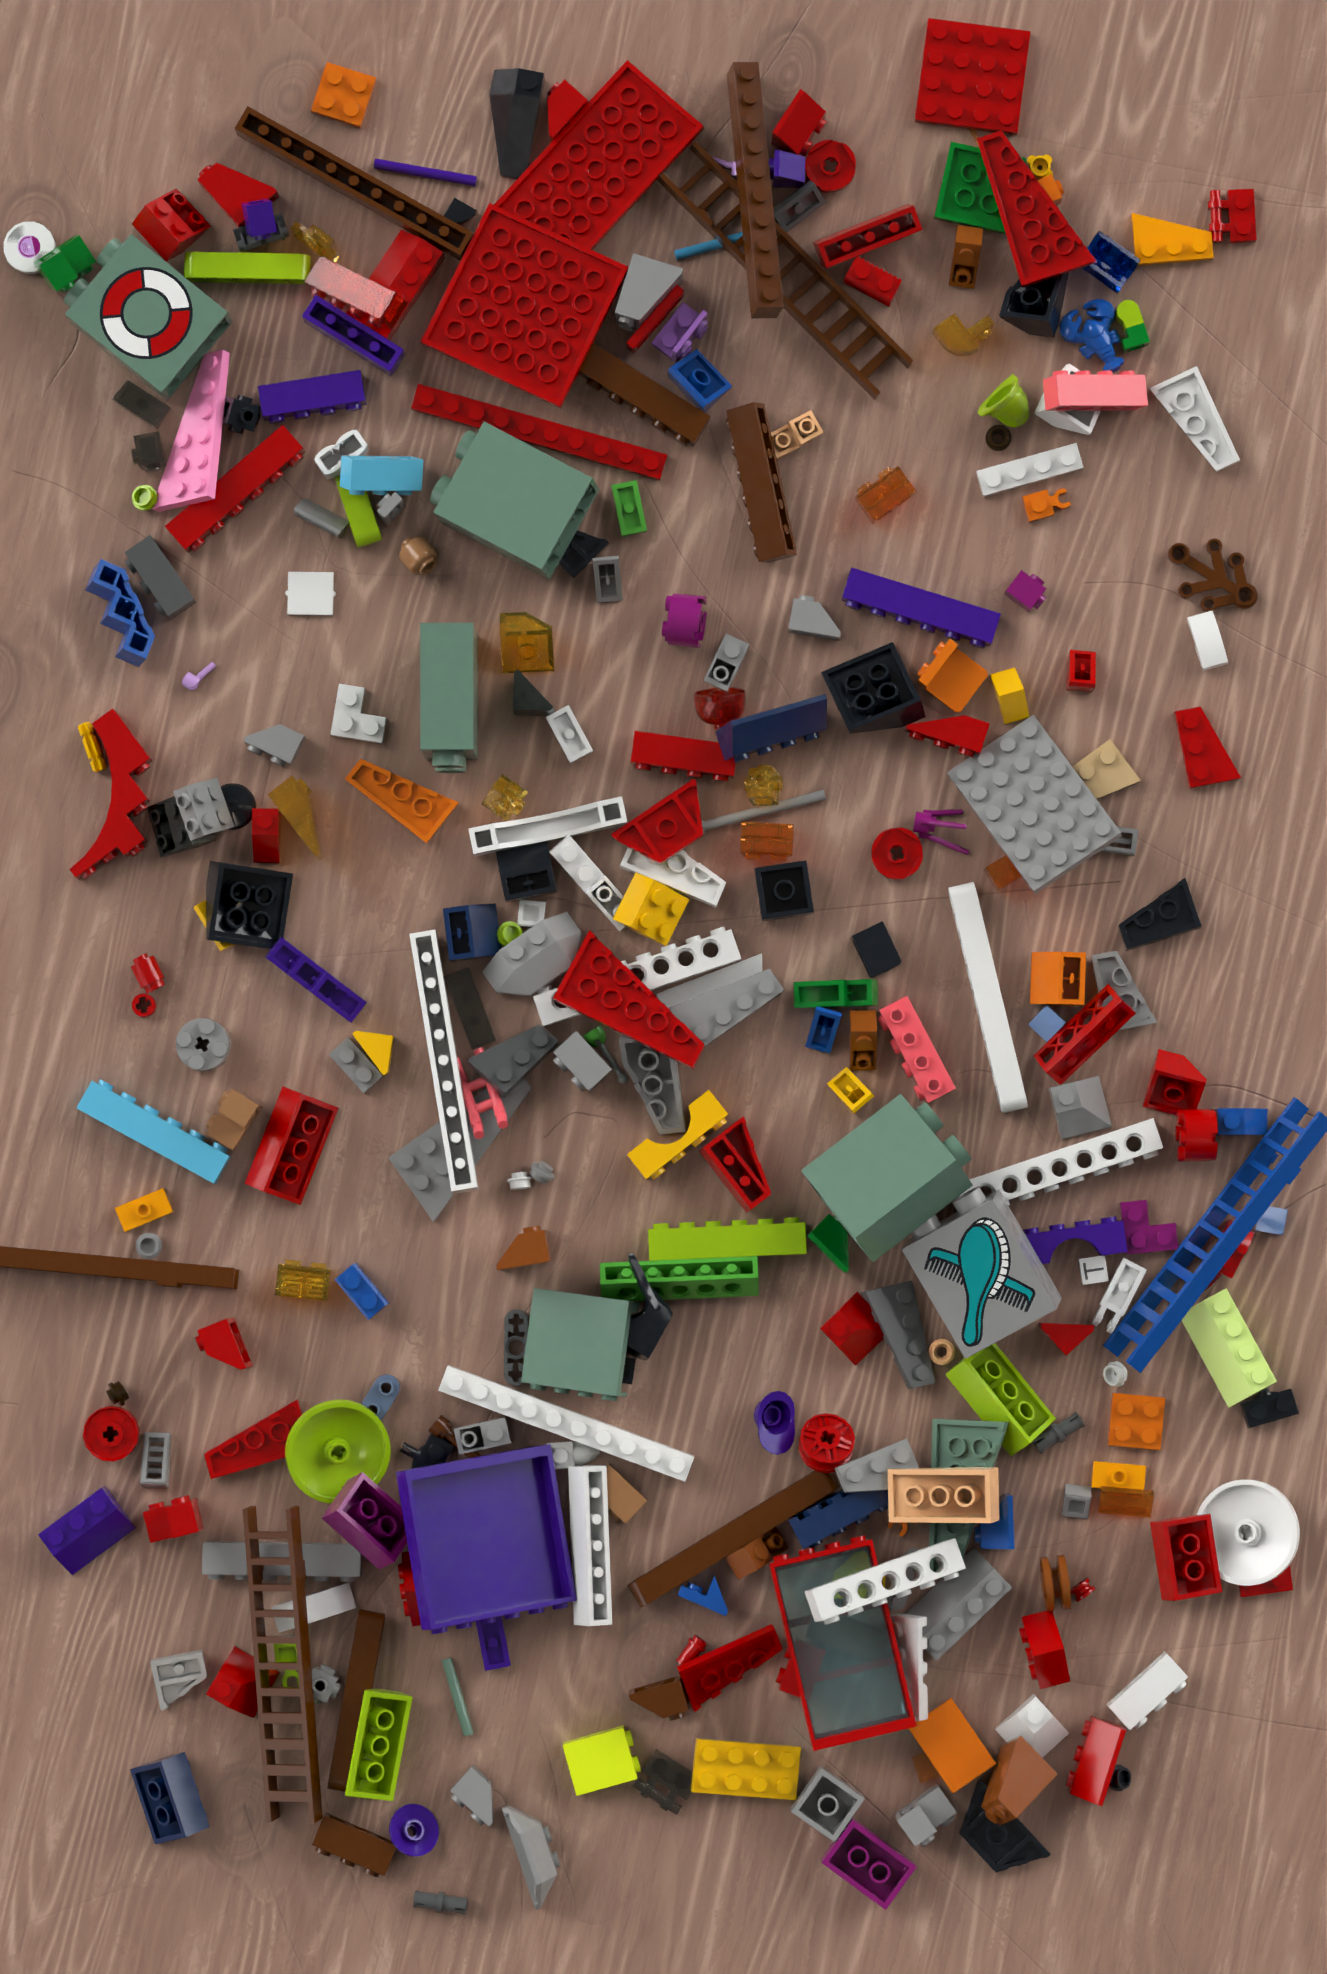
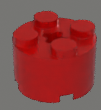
M1177 1110V1125H1180L1175 1126V1141H1179L1180 1144L1177 1147L1178 1162L1216 1161L1218 1149L1216 1134H1218L1215 1110Z

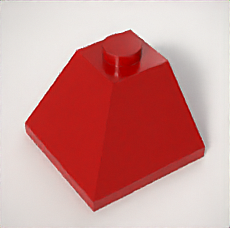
M1158 1049L1142 1107L1177 1115V1110L1197 1109L1207 1079L1184 1055Z
M858 1292L819 1327L855 1366L884 1339L879 1323L875 1322L871 1314L872 1309Z
M234 1646L206 1695L226 1707L251 1718H254L258 1712L254 1656ZM269 1670L270 1687L273 1686L280 1674L278 1670Z

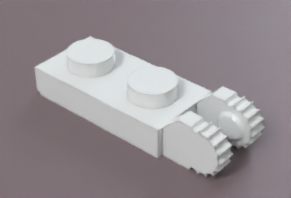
M1122 1258L1099 1303L1100 1307L1092 1321L1093 1325L1098 1326L1103 1319L1106 1309L1115 1312V1314L1109 1321L1106 1332L1112 1334L1121 1316H1124L1147 1269Z

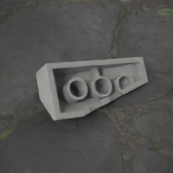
M626 1036L620 1037L619 1043L623 1066L633 1080L634 1086L644 1101L659 1134L686 1132L678 1062Z

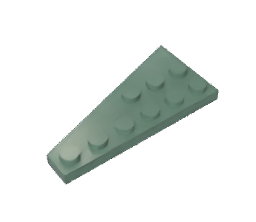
M932 1419L931 1468L994 1467L1009 1422ZM930 1523L929 1546L955 1538L963 1559L975 1523ZM932 1558L929 1566L933 1572H936L938 1563Z

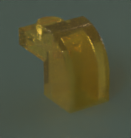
M954 313L935 326L932 333L949 353L957 356H967L978 351L979 346L975 342L976 339L981 342L992 334L990 329L993 328L994 322L987 315L969 329H966Z

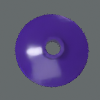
M407 1804L400 1807L392 1815L389 1823V1834L392 1843L401 1853L411 1857H419L429 1853L434 1848L438 1840L439 1828L436 1818L427 1808L418 1804ZM408 1828L413 1831L412 1837L407 1832Z

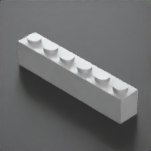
M204 1541L202 1545V1574L208 1575V1579L213 1580L224 1579V1575H235V1580H248L245 1542ZM259 1542L260 1557H289L288 1542ZM302 1543L306 1576H314L313 1581H329V1576L340 1577V1581L353 1582L356 1580V1577L362 1575V1554L350 1543ZM264 1565L263 1580H277V1576H287V1580L291 1581L290 1565Z

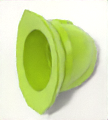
M1012 374L1004 380L982 403L977 413L981 417L989 415L990 417L997 418L1003 424L1017 428L1023 425L1029 418V404L1026 394L1018 385V378Z

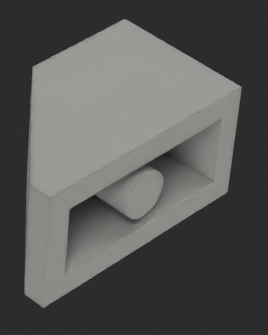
M799 595V599H793L788 632L833 640L840 639V630L820 602H814V597Z

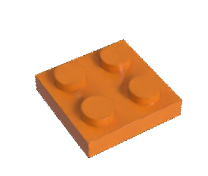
M327 62L311 113L361 128L376 83V77Z
M1112 1392L1107 1445L1161 1450L1165 1397Z

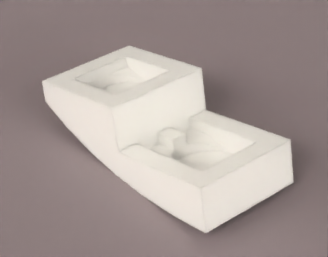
M1213 611L1187 617V622L1195 642V650L1203 671L1228 664Z

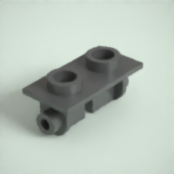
M283 215L274 216L277 232L270 233L271 237L267 239L255 240V236L247 235L246 225L233 229L239 251L248 252L249 249L276 240H285V237H289Z

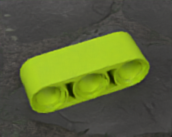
M340 475L334 477L357 547L360 548L381 541V533L367 491H365L364 495L349 494L348 489L340 487Z

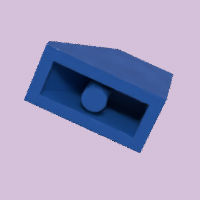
M1215 1109L1218 1130L1216 1135H1265L1268 1132L1267 1109Z

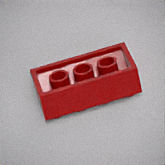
M401 229L346 314L390 341L445 259L444 253L424 239Z
M282 1086L244 1184L301 1205L339 1108Z

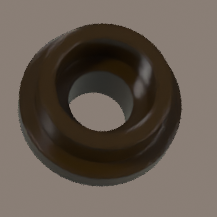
M992 426L986 433V444L994 451H1003L1011 443V433L1005 426ZM1000 434L1003 437V441L1001 443L995 442L993 439L994 435Z
M119 1381L114 1384L110 1382L108 1384L109 1390L106 1391L109 1399L114 1405L116 1403L120 1406L125 1405V1401L129 1399V1396L123 1385Z

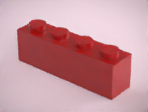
M906 204L813 242L821 266L829 268L923 229L914 205Z
M635 731L630 762L635 765L637 770L651 771V767L661 768V773L676 775L677 771L687 772L688 777L702 778L703 774L712 775V780L728 782V778H734L736 763L734 759L724 761L719 742Z

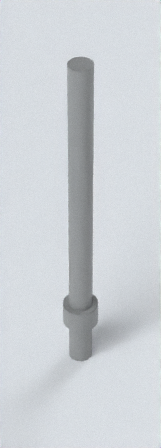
M824 790L702 820L703 834H706L705 831L826 800Z

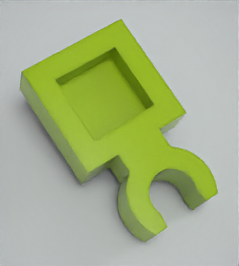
M273 1644L276 1662H297L296 1644ZM285 1670L282 1678L283 1687H288L287 1679L290 1676L296 1677L299 1686L297 1670Z

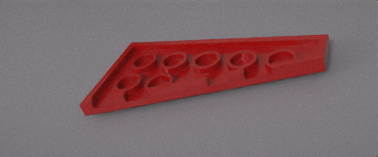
M1002 130L977 138L1022 287L1097 263Z

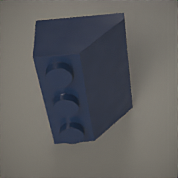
M185 1752L170 1755L130 1769L155 1844L185 1838L210 1827Z

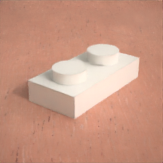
M569 705L546 717L570 764L593 752Z

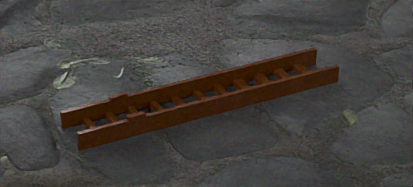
M694 141L691 144L690 150L705 165L680 189L663 172L659 174L657 181L746 270L745 255L739 250L744 245L743 236L733 244L721 232L740 213V203L716 226L705 211L728 188L739 198L738 183ZM711 170L723 184L697 207L685 193ZM775 221L777 248L783 243L795 255L780 270L781 280L800 262L813 273L789 298L782 293L783 308L875 400L879 396L880 391L867 378L892 354L907 369L911 366L913 360ZM820 280L830 292L812 310L804 315L794 304ZM839 299L849 310L822 334L813 323ZM858 318L867 328L848 347L840 352L831 341L854 319ZM876 336L885 347L859 371L849 360Z
M0 1246V1267L154 1281L157 1282V1285L182 1288V1284L238 1289L239 1270L235 1268Z
M249 1506L243 1509L266 1821L272 1822L280 1817L279 1802H308L309 1822L316 1823L323 1818L305 1592L306 1569L302 1552L299 1506H292L286 1509L287 1531H258L256 1506ZM258 1539H288L289 1557H260ZM264 1565H290L291 1584L262 1583ZM262 1591H292L293 1610L264 1609ZM264 1617L294 1618L295 1636H266ZM267 1644H296L297 1662H268ZM269 1670H298L299 1687H270ZM271 1696L300 1697L301 1712H272ZM273 1724H302L303 1738H274ZM275 1750H304L305 1764H276ZM277 1776H306L307 1790H278Z

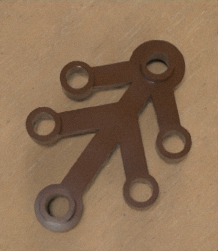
M1214 538L1206 544V551L1211 555L1214 570L1190 556L1189 548L1185 544L1176 543L1171 546L1168 551V558L1171 563L1175 565L1184 564L1208 579L1192 584L1189 582L1182 583L1178 589L1180 597L1188 599L1193 594L1222 588L1230 593L1216 598L1212 596L1204 597L1200 602V607L1204 612L1213 611L1217 607L1235 604L1240 609H1248L1256 603L1258 593L1253 585L1247 583L1243 567L1244 557L1241 553H1232L1228 558V565L1234 569L1235 584L1227 579L1220 540ZM1210 543H1217L1219 549L1212 551L1209 547ZM1174 551H1181L1183 557L1176 559L1173 555ZM1232 557H1239L1241 563L1234 565L1231 561ZM1183 586L1190 587L1191 593L1189 595L1183 594ZM1241 592L1248 593L1249 599L1247 601L1240 599ZM1205 600L1213 602L1211 609H1207L1204 606Z

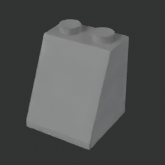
M633 253L615 310V323H618L621 329L633 332L634 328L638 329L676 285L680 286L682 284L683 268Z

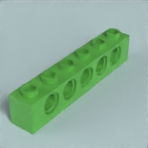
M757 1256L638 1261L649 1285L663 1300L759 1296ZM629 1262L600 1263L601 1297L626 1301H645V1297L637 1285Z

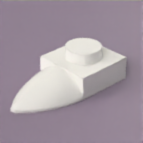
M576 1441L546 1443L551 1444L555 1469L568 1468V1466H582L600 1454L598 1449Z

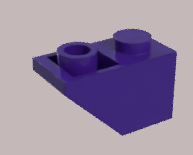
M775 150L774 158H769L770 179L773 180V187L801 188L805 184V157Z

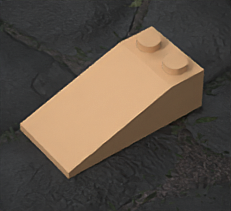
M998 1467L888 1469L889 1522L993 1523L999 1521Z

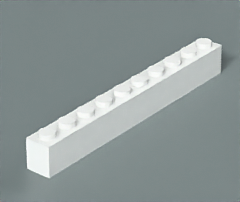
M436 930L411 933L409 935L452 1194L476 1191L479 1188Z
M450 1365L446 1368L438 1390L684 1482L694 1460V1455Z

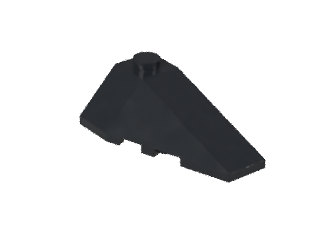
M520 68L494 70L490 90V103L500 176L518 179L529 167L545 84V75L542 72Z
M1069 272L1022 287L1019 278L1013 287L1010 286L1005 294L999 314L1000 318L1029 335L1054 338L1061 317Z

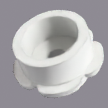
M527 1172L512 1173V1178L507 1180L510 1183V1190H524L531 1188L530 1180H533V1178L527 1177Z
M1119 1361L1110 1362L1104 1368V1379L1109 1385L1120 1387L1127 1380V1369Z

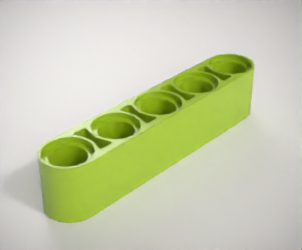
M186 252L184 254V277L190 282L308 284L311 282V256L291 253Z

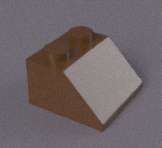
M680 1676L629 1690L631 1701L662 1718L669 1717L670 1721L685 1717V1712L689 1711Z

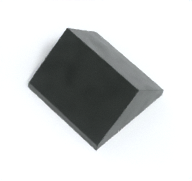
M517 669L514 672L513 685L514 715L549 716L555 712L554 707Z

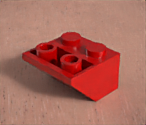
M177 188L146 204L132 223L134 228L166 262L182 254L211 227Z

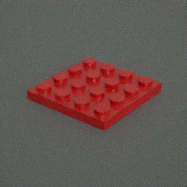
M928 18L914 122L990 132L1002 130L1005 134L1017 135L1031 31Z

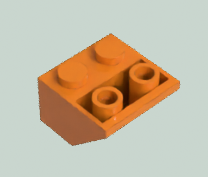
M1031 952L1030 1004L1083 1006L1085 1000L1086 953Z

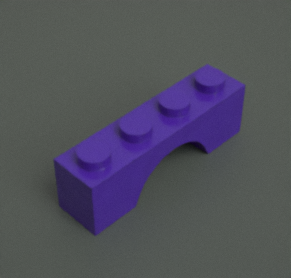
M1116 1216L1100 1218L1101 1224L1091 1225L1090 1220L1074 1222L1075 1227L1066 1229L1064 1224L1050 1225L1049 1231L1039 1232L1038 1227L1023 1229L1024 1234L1042 1264L1050 1263L1055 1248L1065 1240L1072 1238L1087 1241L1096 1249L1099 1256L1128 1252L1123 1221H1117Z

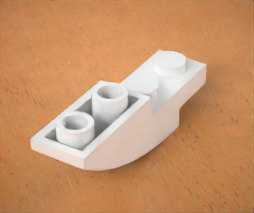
M568 834L549 851L550 854L618 931H621L625 926L613 920V917L624 896Z

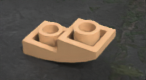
M811 410L789 421L787 425L771 432L777 460L824 433Z

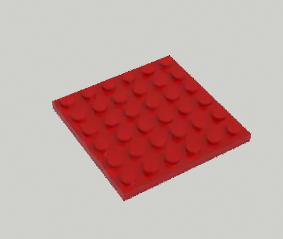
M489 203L420 342L429 348L561 408L626 278L629 267Z

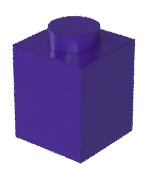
M262 199L242 203L247 235L255 236V240L270 238V233L277 232L272 202L270 200Z

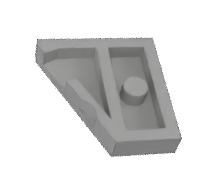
M203 1649L156 1658L150 1662L161 1711L167 1709L176 1699L185 1695L193 1686L198 1685L208 1677Z

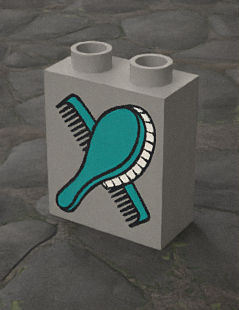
M979 1186L965 1192L952 1201L957 1213L942 1221H939L935 1214L911 1233L912 1237L908 1239L902 1248L904 1255L965 1359L1056 1310L1062 1299L999 1189L985 1197Z

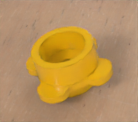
M1045 154L1044 156L1039 155L1036 157L1031 155L1027 158L1026 162L1036 179L1044 178L1051 174L1053 176V172L1050 169L1052 162L1050 155ZM1039 165L1042 166L1041 170L1037 168Z

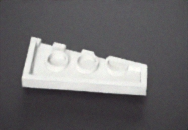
M627 848L620 864V868L634 874L639 873L654 879L676 892L716 908L726 885L724 880L701 863L693 860L683 850L660 865Z

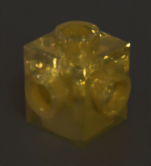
M761 764L755 768H749L748 777L744 779V788L753 806L779 805V791H783V777L779 775L775 767Z
M502 774L489 790L482 805L503 820L508 821L513 814L519 816L526 806L523 800L528 791Z

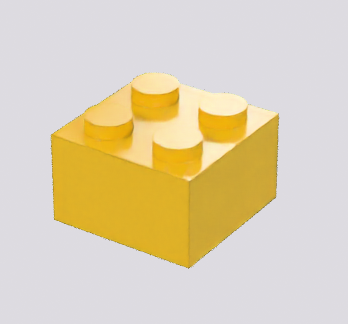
M635 873L613 920L652 941L667 946L689 899L654 879Z

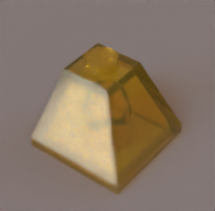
M527 612L500 613L503 673H514L517 669L521 673L555 671L552 626Z

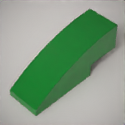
M875 979L793 982L794 1008L878 1006V982Z

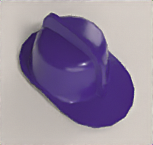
M770 1392L757 1404L754 1410V1422L758 1427L760 1443L766 1451L775 1455L787 1452L791 1448L795 1437L794 1403L785 1392Z

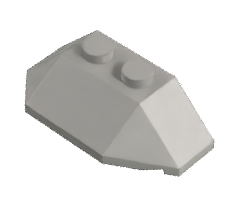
M568 912L541 920L501 948L483 969L482 973L496 993L532 996L568 971L578 952L582 932Z
M507 1804L502 1807V1811L534 1908L537 1910L541 1908L557 1876V1867L561 1866L557 1852H551L548 1842L552 1841L548 1826L543 1827L540 1820Z

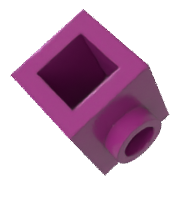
M1021 570L1004 594L1023 609L1030 612L1033 607L1038 610L1047 597L1043 593L1047 588L1043 586L1044 581L1035 574L1029 576Z

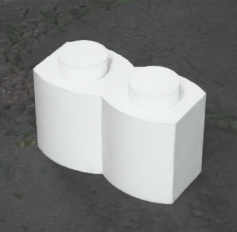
M351 430L343 434L336 442V445L323 448L314 460L326 479H332L341 473V456H366L369 448L359 432Z

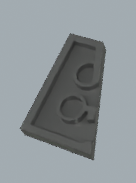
M537 1025L467 1059L466 1064L505 1097L558 1046V1040L541 1025Z

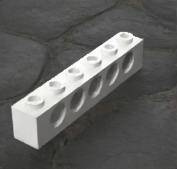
M953 1538L805 1591V1595L814 1621H824L826 1625L840 1620L839 1615L848 1612V1615L851 1616L864 1611L862 1607L864 1605L872 1603V1606L876 1607L887 1603L886 1597L894 1594L896 1598L912 1593L910 1589L919 1586L920 1590L934 1586L936 1585L935 1579L943 1577L944 1581L956 1578L959 1576L958 1571L966 1569L956 1539ZM932 1558L938 1563L936 1572H933L929 1566ZM908 1567H911L915 1574L912 1581L906 1577V1569ZM883 1576H887L891 1581L888 1590L882 1586ZM860 1584L864 1585L867 1589L865 1598H861L858 1594ZM836 1593H839L843 1598V1603L840 1607L834 1603V1595Z

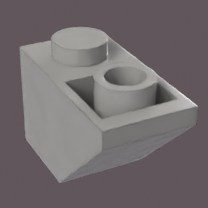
M725 634L704 681L727 692L747 654L749 644Z
M279 724L245 736L243 741L248 745L247 750L259 756L264 752L272 756L270 761L285 767L286 763L291 766L293 765L306 738L304 735Z
M506 1416L454 1428L459 1455L512 1442Z
M472 1764L452 1786L450 1791L453 1795L451 1798L462 1808L466 1805L472 1811L471 1817L480 1825L485 1823L490 1826L494 1820L492 1782Z

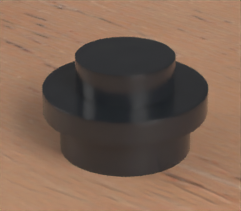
M1115 1765L1109 1786L1113 1791H1122L1129 1787L1131 1773L1124 1766Z

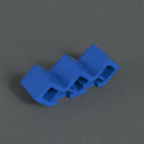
M100 559L92 571L85 591L109 601L100 624L124 634L115 657L140 667L148 656L155 635L151 626L149 627L143 615V608L136 593H133L125 569Z

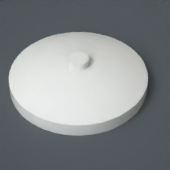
M1257 1480L1228 1482L1212 1491L1198 1510L1197 1515H1211L1220 1578L1229 1583L1243 1586L1266 1583L1283 1573L1296 1555L1300 1539V1527L1296 1512L1290 1501L1278 1489L1267 1483Z

